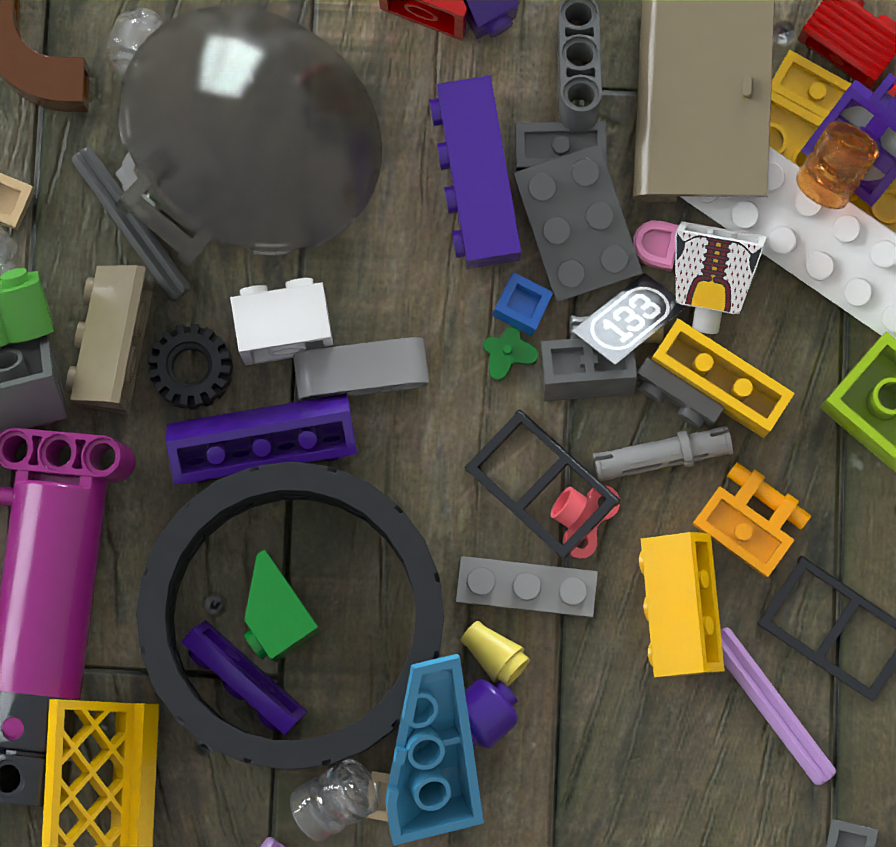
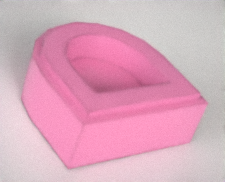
M656 220L643 223L637 229L632 240L638 260L646 266L671 272L675 261V235L679 225Z

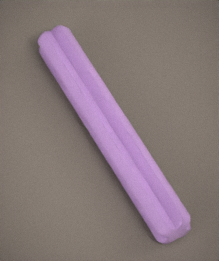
M723 628L721 630L725 666L812 782L816 785H822L830 780L836 773L835 767L732 630Z

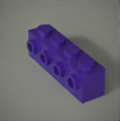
M491 75L437 84V98L429 99L433 126L442 125L445 141L437 143L441 170L449 169L452 186L444 187L448 214L457 213L460 230L452 231L456 258H465L466 269L520 261L521 247Z
M347 393L168 423L166 427V446L174 485L202 483L212 478L230 476L250 467H259V465L292 461L301 463L319 460L333 461L348 455L357 454Z

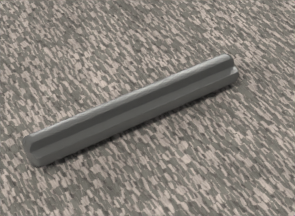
M86 147L77 152L72 157V163L167 296L172 301L184 296L191 289L188 281L91 147Z

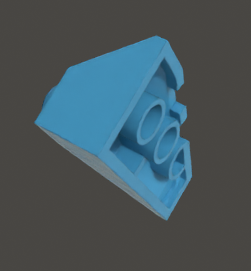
M458 654L411 665L385 797L393 846L484 824L461 660Z

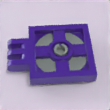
M891 73L888 74L874 93L855 80L801 150L802 153L871 207H873L896 178V95L893 97L888 93L895 85L896 77Z

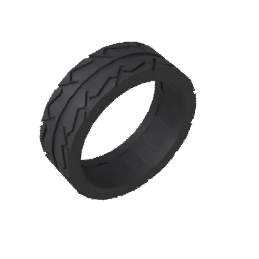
M294 461L247 468L215 481L188 501L189 503L185 504L158 536L141 578L136 610L142 659L154 690L175 719L213 750L246 764L284 770L336 764L368 751L395 731L400 725L411 665L439 658L444 626V609L438 571L425 539L405 512L369 482L332 467ZM281 500H313L340 507L366 521L388 541L404 565L414 593L416 620L412 647L401 675L387 695L360 720L335 733L307 740H272L250 734L224 720L202 700L187 677L176 645L174 615L177 594L188 564L204 541L229 519L255 506Z

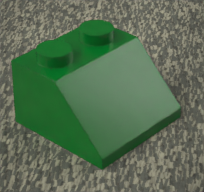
M264 549L258 553L244 619L251 630L245 633L244 637L259 658L263 660L269 656L271 660L277 663L322 631Z

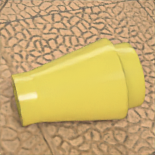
M480 621L473 623L460 640L470 650L494 683L501 681L507 687L519 677L530 661L523 653L524 648L485 627Z

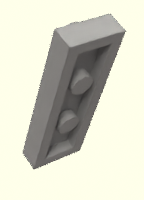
M461 556L456 603L593 618L598 571Z

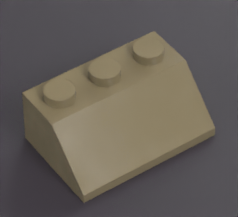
M97 266L95 278H87L83 303L88 304L89 308L86 322L79 321L76 329L74 346L80 349L77 366H70L68 370L65 388L67 393H71L70 400L76 406L130 415L156 284L148 269L144 266Z

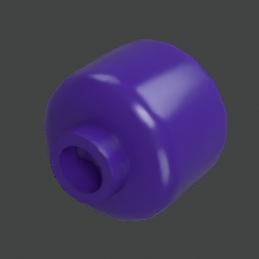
M478 679L465 690L473 748L476 745L483 748H491L517 724L518 717L513 706L518 700L512 691L501 681L493 685L486 680Z

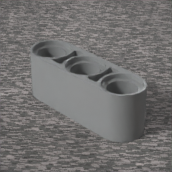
M420 337L312 349L297 352L293 355L298 400L300 401L346 393L349 397L413 389L430 384L424 338Z

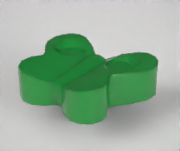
M513 326L506 328L501 337H488L483 342V350L486 354L490 355L488 373L494 381H502L512 365L529 366L533 365L538 359L536 348L522 341L519 329Z

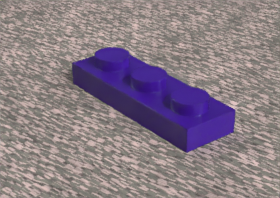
M205 620L192 628L181 641L189 649L188 654L191 659L200 667L214 671L224 680V688L233 697L239 700L245 699L258 711L257 716L260 721L273 731L279 730L286 735L308 713L305 708L208 621Z

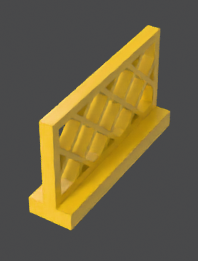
M49 699L42 847H75L73 843L85 829L96 841L97 845L95 847H153L159 704ZM65 710H74L84 724L72 739L64 730ZM88 711H96V712L91 716ZM110 712H116L115 735L109 741L98 725ZM91 734L102 750L88 763L78 747ZM71 757L81 773L68 787L61 778L62 765ZM109 758L113 763V782L106 787L96 772ZM89 781L100 797L86 811L76 798V795ZM69 805L79 821L65 834L59 827V815ZM107 805L111 811L110 830L104 835L94 822V819Z

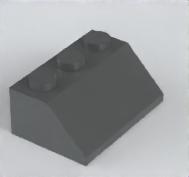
M50 333L36 339L9 343L0 347V434L7 429L47 426L55 421L66 419L64 390Z

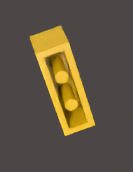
M678 318L651 359L725 407L722 411L723 413L762 438L772 430L795 394Z
M687 532L642 538L639 566L645 579L646 597L643 609L645 617L649 621L651 642L648 646V658L653 667L654 677H676L724 672L711 533Z

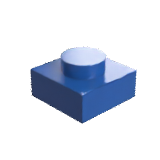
M513 272L491 316L532 336L538 327L553 292Z

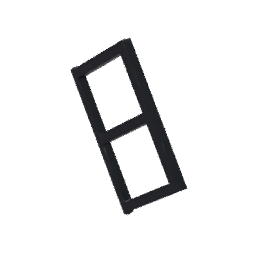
M521 409L515 412V415L464 467L469 474L563 560L621 502L613 492ZM523 424L550 448L559 459L516 503L479 468ZM568 465L603 496L606 501L562 545L524 510Z
M800 556L797 560V565L757 625L871 702L874 701L896 668L895 649L871 687L868 688L824 658L858 606L894 630H896V619L804 556ZM805 569L850 599L816 652L771 622Z

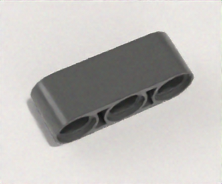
M563 0L559 7L556 33L558 112L560 121L566 128L571 131L582 132L594 127L598 121L601 104L602 78L599 9L594 0ZM572 20H581L586 24L582 26H575L569 22ZM578 59L588 64L586 66H575L570 61ZM574 100H584L589 105L586 107H576L571 102Z

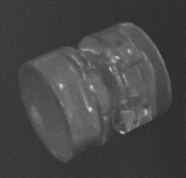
M348 758L322 772L321 776H316L295 788L290 796V807L299 828L308 837L319 842L331 838L346 829L348 825H353L376 812L379 806V793L372 776L362 764Z

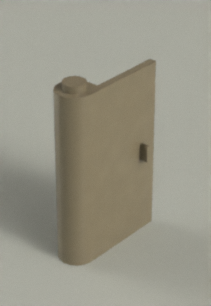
M641 0L633 199L635 201L666 204L676 202L678 196L768 197L775 0Z

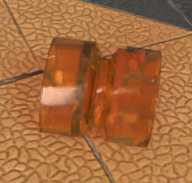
M830 122L814 145V151L808 155L797 172L796 183L799 189L815 203L830 209L845 208L860 186V180L864 179L879 157V148L875 141L860 128L846 122Z

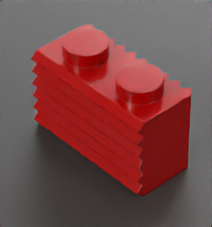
M823 0L802 28L797 38L798 41L805 44L807 48L812 49L814 53L819 54L829 63L834 64L837 69L842 70L851 79L859 81L867 89L871 90L896 55V22L885 15H879L878 18L863 8L865 6L863 0Z

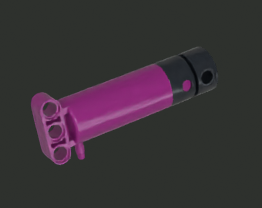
M12 428L0 434V464L5 468L16 471L14 488L0 487V505L11 506L0 587V802L44 807L49 699L81 701L108 482L117 483L128 479L134 471L136 459L133 450L128 445L104 435ZM26 441L28 444L27 455L22 461L17 462V448ZM67 445H70L71 458L67 464L60 466V451ZM114 449L116 457L114 464L107 470H104L102 467L103 455L108 450ZM65 710L64 730L72 739L77 733L78 716L74 710ZM66 761L62 765L61 778L68 787L70 786L73 761Z

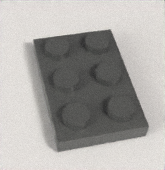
M600 144L513 173L556 302L642 274Z

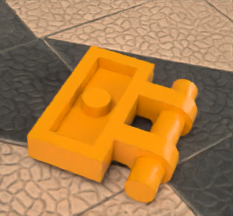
M736 462L727 474V477L741 486L739 491L733 496L719 486L692 525L703 533H711L712 540L767 578L794 542L793 538L780 530L782 525L788 520L801 530L812 515L797 505L799 500L789 493L784 496L763 481L765 476L756 469L751 472ZM752 496L774 510L769 520L746 505Z

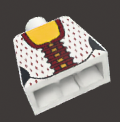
M681 221L675 235L676 302L695 307L692 328L701 333L716 334L719 332L722 312L740 314L767 236Z

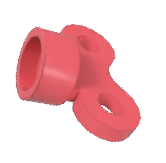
M606 486L619 498L618 493L612 487ZM568 487L556 499L550 516L568 528L563 537V545L599 508L598 499L601 495L594 488L588 492L586 497L574 488ZM620 504L614 507L602 521L613 517L618 512ZM599 524L585 537L584 546L582 548L576 547L569 554L570 556L580 559L587 558L594 553L597 547V527Z

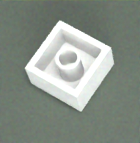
M299 278L287 281L285 283L286 288L268 291L266 285L250 286L241 289L240 296L230 297L238 350L245 366L293 358L295 353L305 350L334 347L322 282L314 284L312 278Z

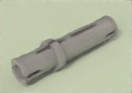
M725 425L687 434L686 430L677 432L676 437L633 445L613 451L593 453V460L597 478L600 482L621 476L634 475L669 466L683 464L684 468L694 466L693 462L731 455L733 454V446L728 426Z

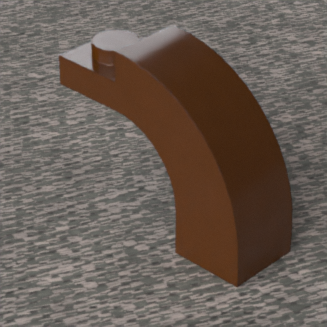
M0 0V77L25 100L43 108L62 112H88L90 69L85 58L47 56L29 48L22 41L20 35V0Z

